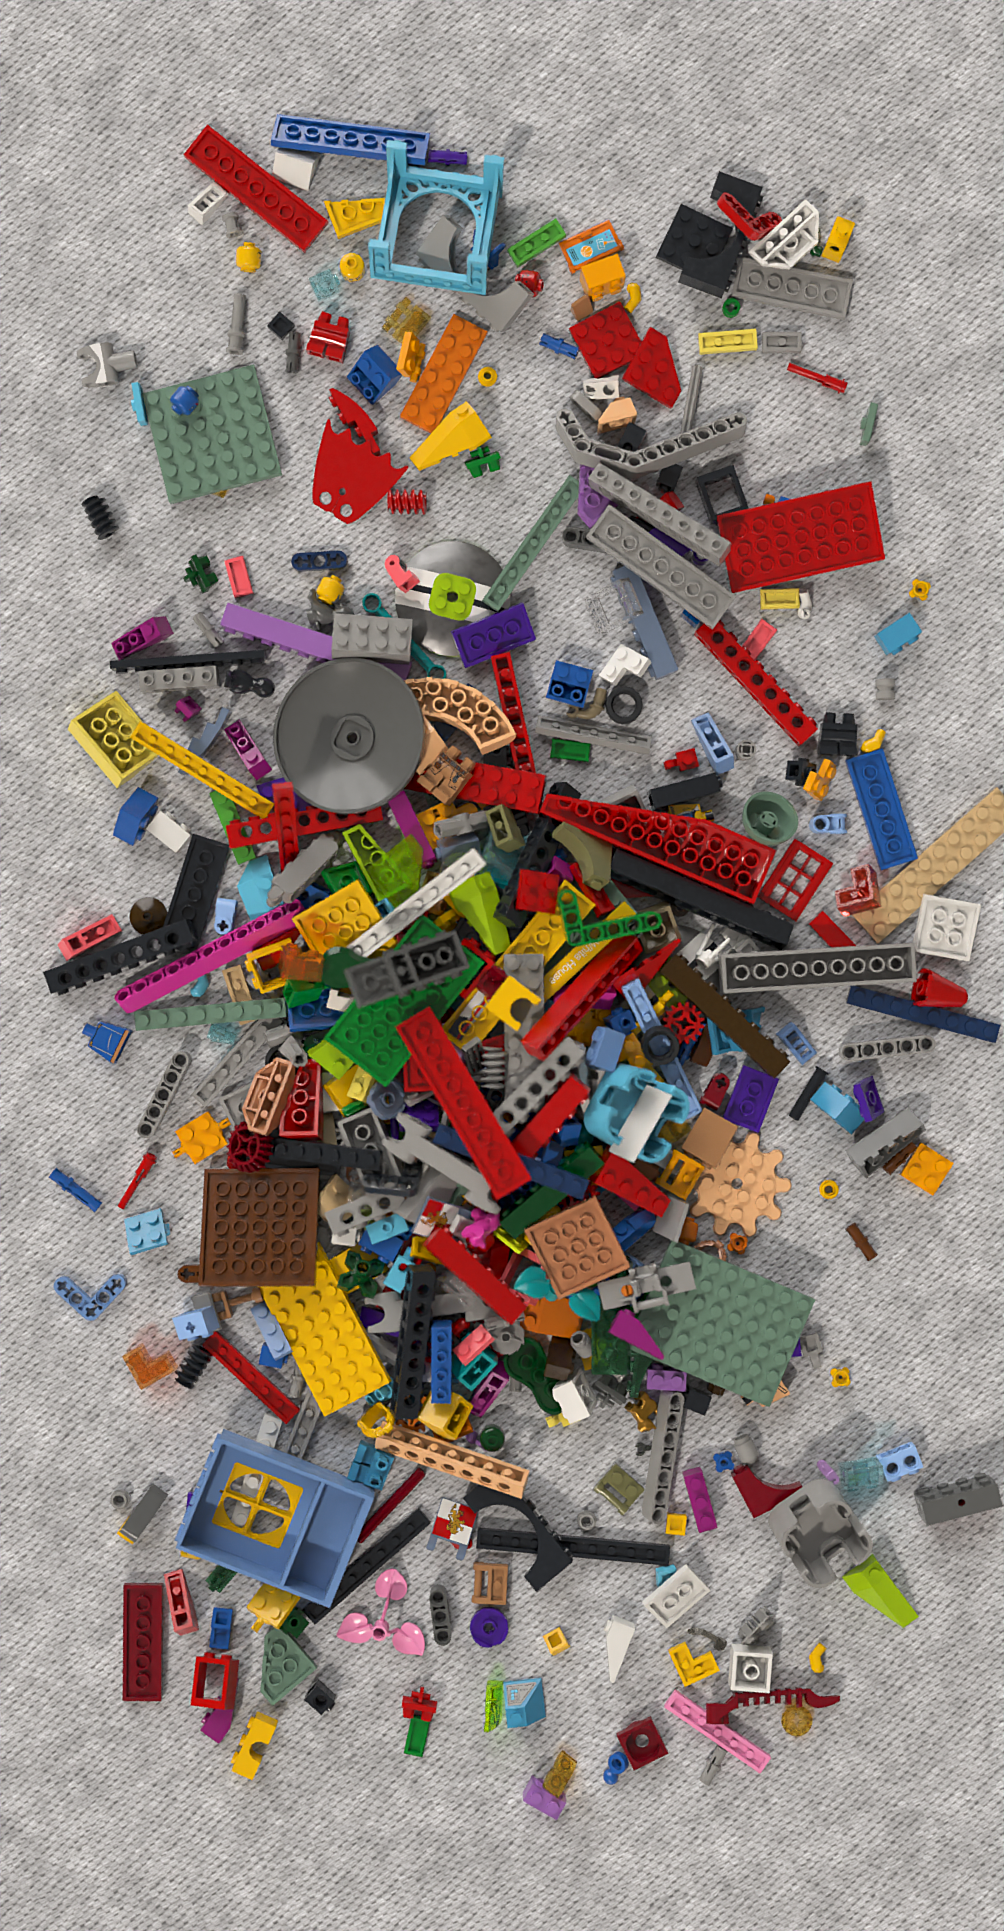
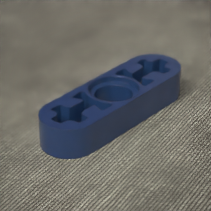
M342 551L296 553L291 559L293 568L298 572L340 570L345 568L348 562L346 554ZM327 555H330V559H336L337 555H340L344 561H341L340 565L332 561L330 562L331 566H328ZM311 556L310 562L312 567H309L308 563H303L302 567L295 564L298 558L301 557L303 561H309L308 557ZM322 556L325 559L324 565L316 566L314 564L315 558Z

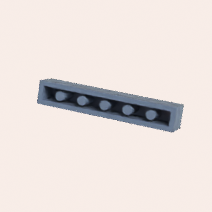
M625 566L613 570V577H610L612 586L617 588L620 595H617L621 606L625 605L627 610L625 617L628 624L632 623L634 631H632L636 642L639 641L642 646L640 649L641 655L649 658L651 661L647 668L650 677H654L657 681L676 673L679 669L641 577Z

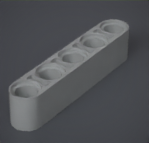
M929 1035L851 1042L842 1044L838 1053L842 1059L847 1061L932 1052L936 1047V1042ZM926 1038L929 1040V1046L923 1049L921 1042ZM907 1040L910 1043V1048L904 1051L902 1044ZM888 1042L891 1045V1050L885 1053L883 1045ZM869 1044L872 1047V1052L869 1055H865L863 1049ZM847 1047H851L853 1050V1054L850 1057L844 1055V1050Z
M180 1051L172 1056L138 1124L137 1133L141 1138L152 1137L157 1132L191 1064L192 1059L188 1052ZM180 1054L186 1058L184 1065H180L177 1061ZM171 1072H175L177 1074L178 1078L176 1082H171L169 1080V1074ZM162 1089L167 1090L169 1093L167 1100L162 1099L160 1096ZM153 1107L159 1108L160 1115L158 1117L153 1116L151 1112ZM144 1124L151 1126L150 1134H146L143 1131Z

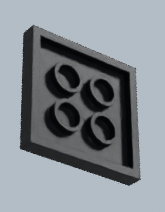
M680 204L656 258L682 270L687 256L706 259L721 254L733 228Z

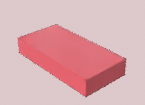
M239 556L224 560L234 598L254 594L244 557Z
M763 619L760 620L742 645L751 652L750 656L754 661L777 631L776 628Z

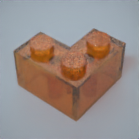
M287 943L286 946L281 945L278 966L280 976L286 979L321 982L324 958L316 950L302 952L301 947L294 943Z
M143 1343L127 1351L122 1356L141 1390L178 1368L169 1350L152 1359Z

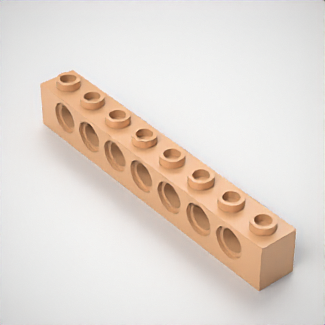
M382 1421L380 1427L383 1428L387 1422ZM395 1424L389 1434L385 1433V1435L375 1440V1449L521 1499L528 1483L530 1470Z

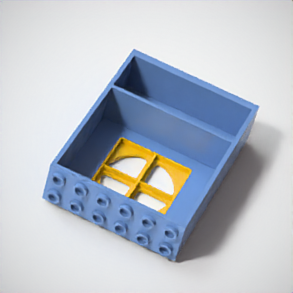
M223 1429L222 1434L217 1433L211 1448L214 1452L210 1451L204 1466L207 1470L203 1469L196 1485L200 1488H195L189 1503L193 1506L188 1505L174 1541L178 1542L176 1549L330 1608L374 1500L375 1488L356 1480H349L344 1475ZM246 1474H261L263 1476L257 1496L254 1498L232 1490L230 1484L238 1477ZM270 1480H276L286 1490L290 1500V1508L288 1510L280 1509L263 1501ZM226 1497H231L251 1506V1511L244 1527L236 1526L228 1517L224 1507V1499ZM258 1510L267 1511L284 1519V1523L274 1531L260 1534L251 1531V1526Z

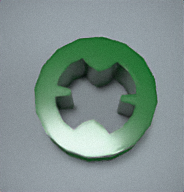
M734 298L727 299L722 307L723 314L728 318L737 316L740 310V303ZM733 304L736 310L729 312V308H726V306Z

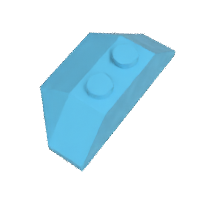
M267 855L249 861L237 885L250 921L285 904L282 901L279 905L270 908L266 903L268 892L272 888L271 881L275 876Z

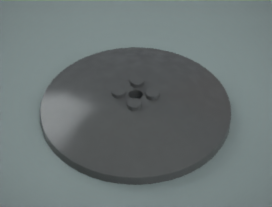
M361 658L331 660L314 667L301 676L282 700L273 730L274 754L285 781L292 782L293 791L306 802L322 810L339 814L367 812L386 804L396 797L407 786L417 771L425 744L424 717L420 704L411 688L389 668L374 661ZM352 733H356L357 741L351 744L349 736Z

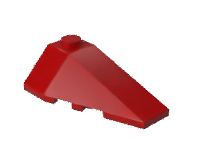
M307 1059L308 1062L304 1066H299L294 1079L295 1083L287 1097L288 1101L285 1109L282 1110L279 1136L305 1141L323 1140L322 1066L314 1059Z

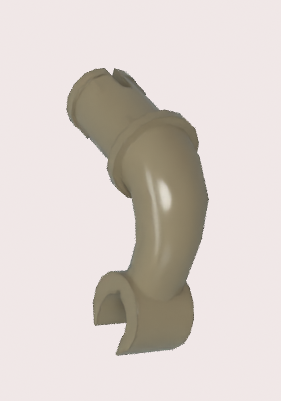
M596 688L593 702L589 705L588 709H578L577 706L568 705V708H573L575 712L572 714L566 712V715L570 719L577 717L582 719L595 718L605 709L603 705L607 690Z

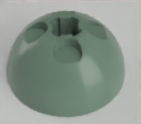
M764 791L752 795L747 800L742 811V822L745 831L754 841L767 846H774L788 841L795 834L798 828V815L793 805L786 798L777 793Z

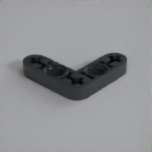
M417 1158V1162L413 1161L412 1164L405 1162L402 1176L376 1173L365 1174L361 1178L362 1189L366 1193L413 1197L418 1193L425 1162ZM412 1169L418 1171L416 1174L408 1173V1171ZM391 1182L395 1184L391 1188L385 1187L386 1183Z

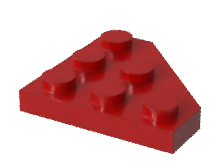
M649 327L622 380L671 409L681 392V387L667 336Z

